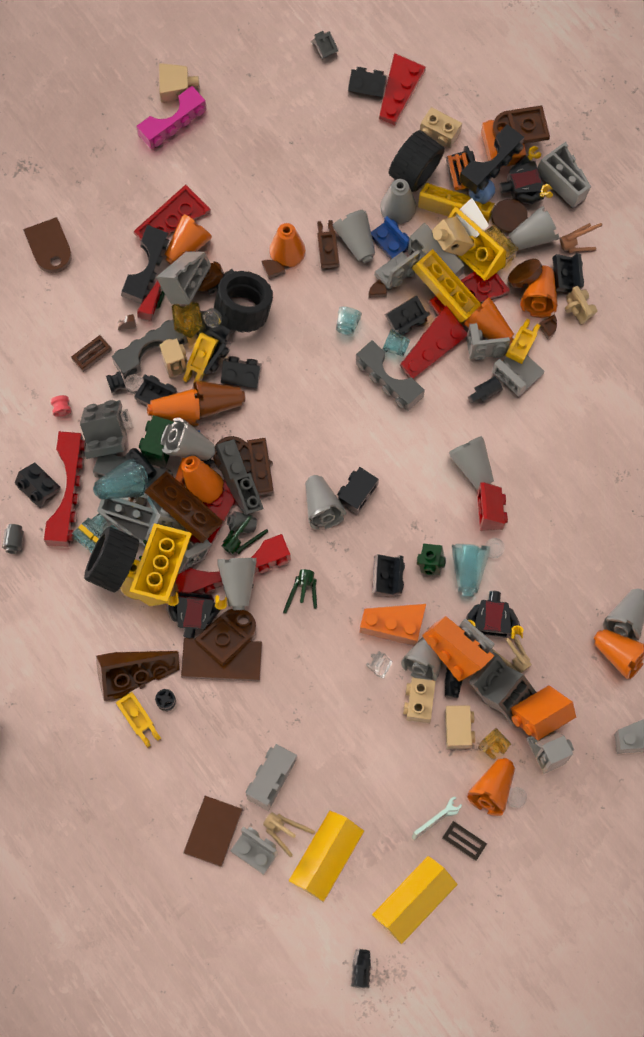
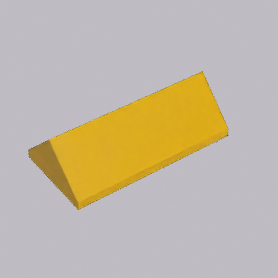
M426 183L419 194L418 208L448 217L454 207L460 209L471 198L469 195ZM475 201L487 223H489L495 203L488 201L486 204Z
M454 207L448 218L455 217L458 214L480 233L477 237L470 236L475 245L463 256H457L482 279L487 280L506 266V250L459 208Z
M433 249L412 267L413 271L443 305H447L459 323L469 318L481 305L477 298Z
M154 523L129 593L148 606L167 604L192 533Z
M329 810L290 877L289 882L324 902L363 835L364 830L347 817Z
M427 856L372 916L402 944L458 884L443 866Z

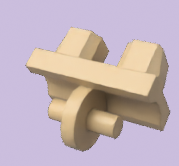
M578 286L573 287L572 292L566 296L568 305L565 307L566 313L572 312L580 324H584L590 317L596 314V306L593 304L588 305L586 302L589 299V293L586 289L580 290Z

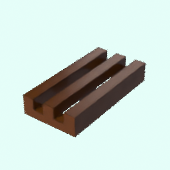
M99 335L72 355L71 359L84 372L112 351V348ZM99 342H101V344H100L99 346H97L95 349L91 350V351H90L86 356H84L82 359L78 360V358H80L82 355H84L86 352H88L90 349H92L94 346H96Z

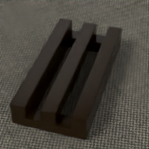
M454 821L442 837L443 840L474 861H477L487 845L486 842ZM453 828H456L457 830H459L460 832L474 840L476 843L481 845V847H476L475 845H473L472 843L458 835L456 832L453 831ZM449 834L477 852L476 855L448 837Z

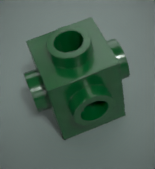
M423 543L422 552L417 556V565L420 566L421 573L430 576L440 575L441 569L445 568L446 564L443 546Z

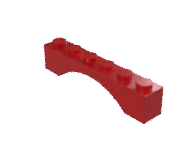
M58 432L56 450L65 465L67 484L60 506L46 521L44 541L48 546L70 547V541L74 540L72 524L76 523L77 513L74 509L75 505H78L79 502L77 487L81 486V475H79L80 469H83L84 458H82V451H85L86 441L81 433Z
M282 534L264 540L260 548L251 557L257 558L255 573H265L271 567L276 565L278 567L283 566L291 560L290 552ZM193 568L187 569L180 574L178 573L175 581L179 592L210 594L216 591V588L223 586L219 571L207 572Z

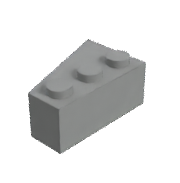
M564 142L540 160L538 171L540 177L574 208L586 199L591 185L582 169L578 168L574 155L570 154L568 144Z
M425 222L409 237V255L418 250L420 252V261L433 249L457 277L463 273L464 264L462 260L442 249L438 241L434 239L432 230Z
M185 252L156 278L171 304H190L211 264L205 252Z
M103 493L97 512L128 535L137 538L139 543L146 547L143 540L148 541L150 536L149 530L156 517L154 510Z
M644 719L621 728L614 734L617 754L644 752Z
M555 731L540 740H536L532 736L526 738L544 774L565 765L573 755L574 747L569 739L566 740L564 735Z
M278 744L274 748H269L265 756L267 758L265 763L259 766L255 774L256 778L253 783L249 784L246 790L247 800L267 811L270 810L297 760L296 754Z

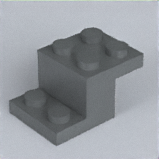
M109 400L99 405L90 404L84 408L80 426L86 441L84 451L86 459L123 452L127 433L121 418V400Z
M493 652L494 657L474 674L469 683L485 704L500 711L509 723L515 726L512 721L511 707L535 694L536 691L524 674L508 667L499 654Z

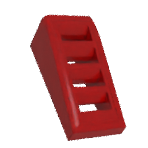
M158 281L137 311L138 318L152 321L161 293V286Z

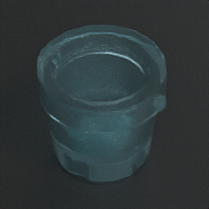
M339 307L336 331L345 335H353L359 320H361L362 313L350 307Z
M391 329L382 350L386 353L404 356L410 339Z

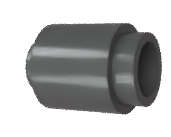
M234 511L232 514H229L227 525L230 530L237 531L250 516L251 520L242 531V533L248 534L255 531L257 519L250 514L245 515L244 513Z
M8 524L4 530L2 548L7 553L16 554L17 551L22 550L24 535L22 526Z

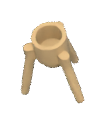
M515 635L514 641L520 653L509 638L506 639L516 655L512 660L514 664H511L500 654L499 656L508 667L522 673L532 664L517 635Z
M271 812L263 823L267 828L266 832L275 839L289 857H292L293 854L275 832L278 833L282 830L292 838L296 837L293 832L284 827V822L311 834H315V831L285 818L281 814L276 815Z

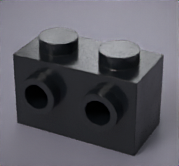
M361 467L350 474L346 487L343 485L337 494L341 504L356 515L379 483L377 477Z

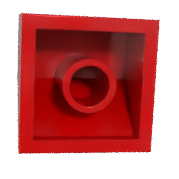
M480 482L477 493L480 531L503 530L505 523H508L507 512H504L503 505H506V495L502 494V487Z

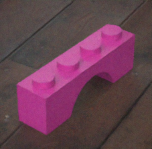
M193 86L178 95L180 106L173 116L166 119H157L149 116L136 126L138 136L150 149L161 145L166 138L175 135L180 128L187 126L191 120L201 116L207 110L205 99Z

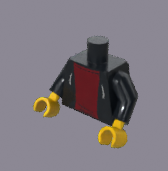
M532 146L529 149V155L526 154L510 169L507 182L499 183L501 194L511 192L513 199L529 205L543 200L544 197L552 198L553 193L549 191L552 187L548 184L543 186L536 162L532 160L533 158L539 159L541 157L540 152L534 155L538 147Z
M175 591L174 596L169 598L166 610L171 620L176 622L179 628H184L183 637L192 639L195 638L196 629H205L207 624H210L218 613L227 607V598L219 600V596L216 595L214 602L211 594Z
M490 591L489 600H481L480 604L474 605L466 616V619L486 636L509 638L511 635V638L514 639L517 634L521 636V639L523 638V627L520 626L514 610L509 608V603L500 602L501 592Z

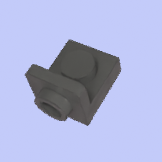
M321 31L315 34V38L311 41L312 44L316 45L322 59L339 51L330 31L327 33Z

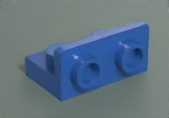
M388 216L384 218V223L371 231L373 241L390 260L399 253L408 251L409 236L405 232L402 233L398 224Z

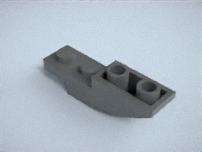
M235 440L217 444L215 448L221 461L220 470L241 510L247 515L264 509L252 476L246 472Z

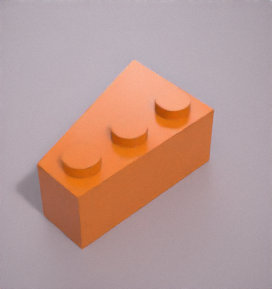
M426 604L364 609L359 633L415 646L418 642Z
M445 616L434 623L422 636L451 671L452 675L460 682L482 669L494 655L491 652L487 654L479 647L480 643L476 640L472 642L464 635L465 631Z

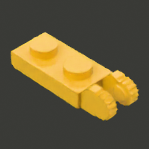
M526 319L523 326L520 327L505 355L520 364L526 358L541 326L536 324L532 331L526 329L530 324L529 319Z
M204 333L199 334L187 363L183 381L188 382L193 371L197 372L194 382L203 379L204 370L209 364L219 340Z
M133 692L115 702L136 735L140 736L147 748L151 746L150 741L143 734L147 729L151 730L153 737L157 741L161 739L153 726V722Z

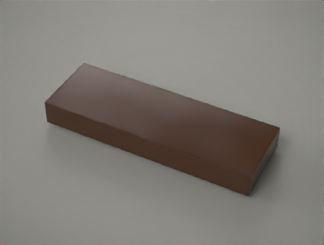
M266 438L247 440L252 478L258 495L274 493Z

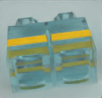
M99 513L92 519L88 517L72 535L77 542L92 553L100 535L104 531L102 527L107 520Z

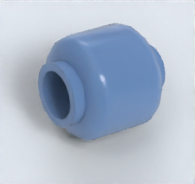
M489 180L487 187L483 191L479 190L477 194L469 190L470 198L486 204L495 194L494 183Z

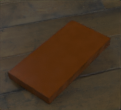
M167 471L145 490V493L192 533L202 544L224 522Z
M184 638L181 678L260 681L262 641H250L228 663L222 666L195 643V638Z

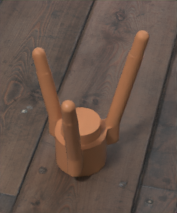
M589 223L570 234L560 237L563 251L568 250L569 254L595 251L596 247L575 248L578 245L577 237L593 231L603 224L599 223L590 227L591 224Z

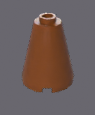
M195 381L193 383V389H196L198 392L194 395L195 398H199L200 418L240 407L242 402H245V392L241 391L240 387Z

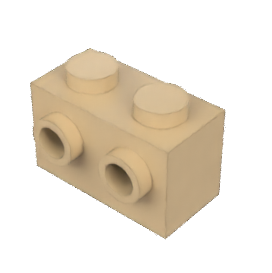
M432 107L420 124L421 131L442 146L449 148L452 147L458 138L462 128L461 122Z
M168 339L159 344L169 378L184 374L186 372L185 362L188 361L183 344L179 345L177 339Z
M412 678L411 683H407L406 695H409V702L404 703L403 714H407L406 720L430 723L436 681Z
M470 705L446 706V749H470L472 743H475V731H471V723H474V711H470Z

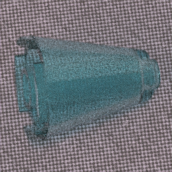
M134 459L126 460L94 483L93 492L102 500L140 497L145 494V486L148 484L147 473L140 463L134 462Z
M452 544L451 549L458 592H462V596L473 597L474 593H478L491 547L482 545L479 547L472 544Z

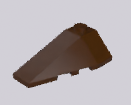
M178 651L113 652L96 656L97 673L104 701L123 698L129 692L137 688L141 689L146 686L145 684L155 679L160 680L180 670Z

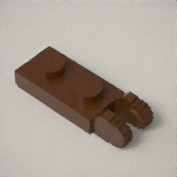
M328 220L329 232H323L321 221H317L321 269L339 267L333 220Z

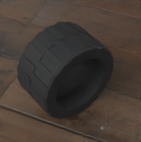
M418 130L414 132L395 155L389 167V176L395 180L403 179L407 181L411 192L417 191L427 182L439 165L444 154V147L423 131Z
M249 271L231 272L220 280L214 302V314L218 321L230 330L242 333L256 331L268 319L273 301V290L270 284L258 274ZM244 297L250 299L256 305L242 306L233 302L230 298Z
M106 527L91 553L84 579L113 593L117 592L126 580L139 547V540L113 527Z

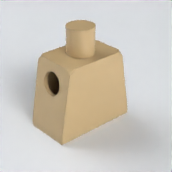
M159 63V93L161 102L178 100V95L189 87H199V76H189L188 67Z
M458 217L443 219L432 229L434 239L438 241L445 252L463 256L475 245Z

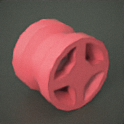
M60 395L50 400L51 405L54 407L52 410L53 416L62 417L72 412L71 407L68 406V396Z

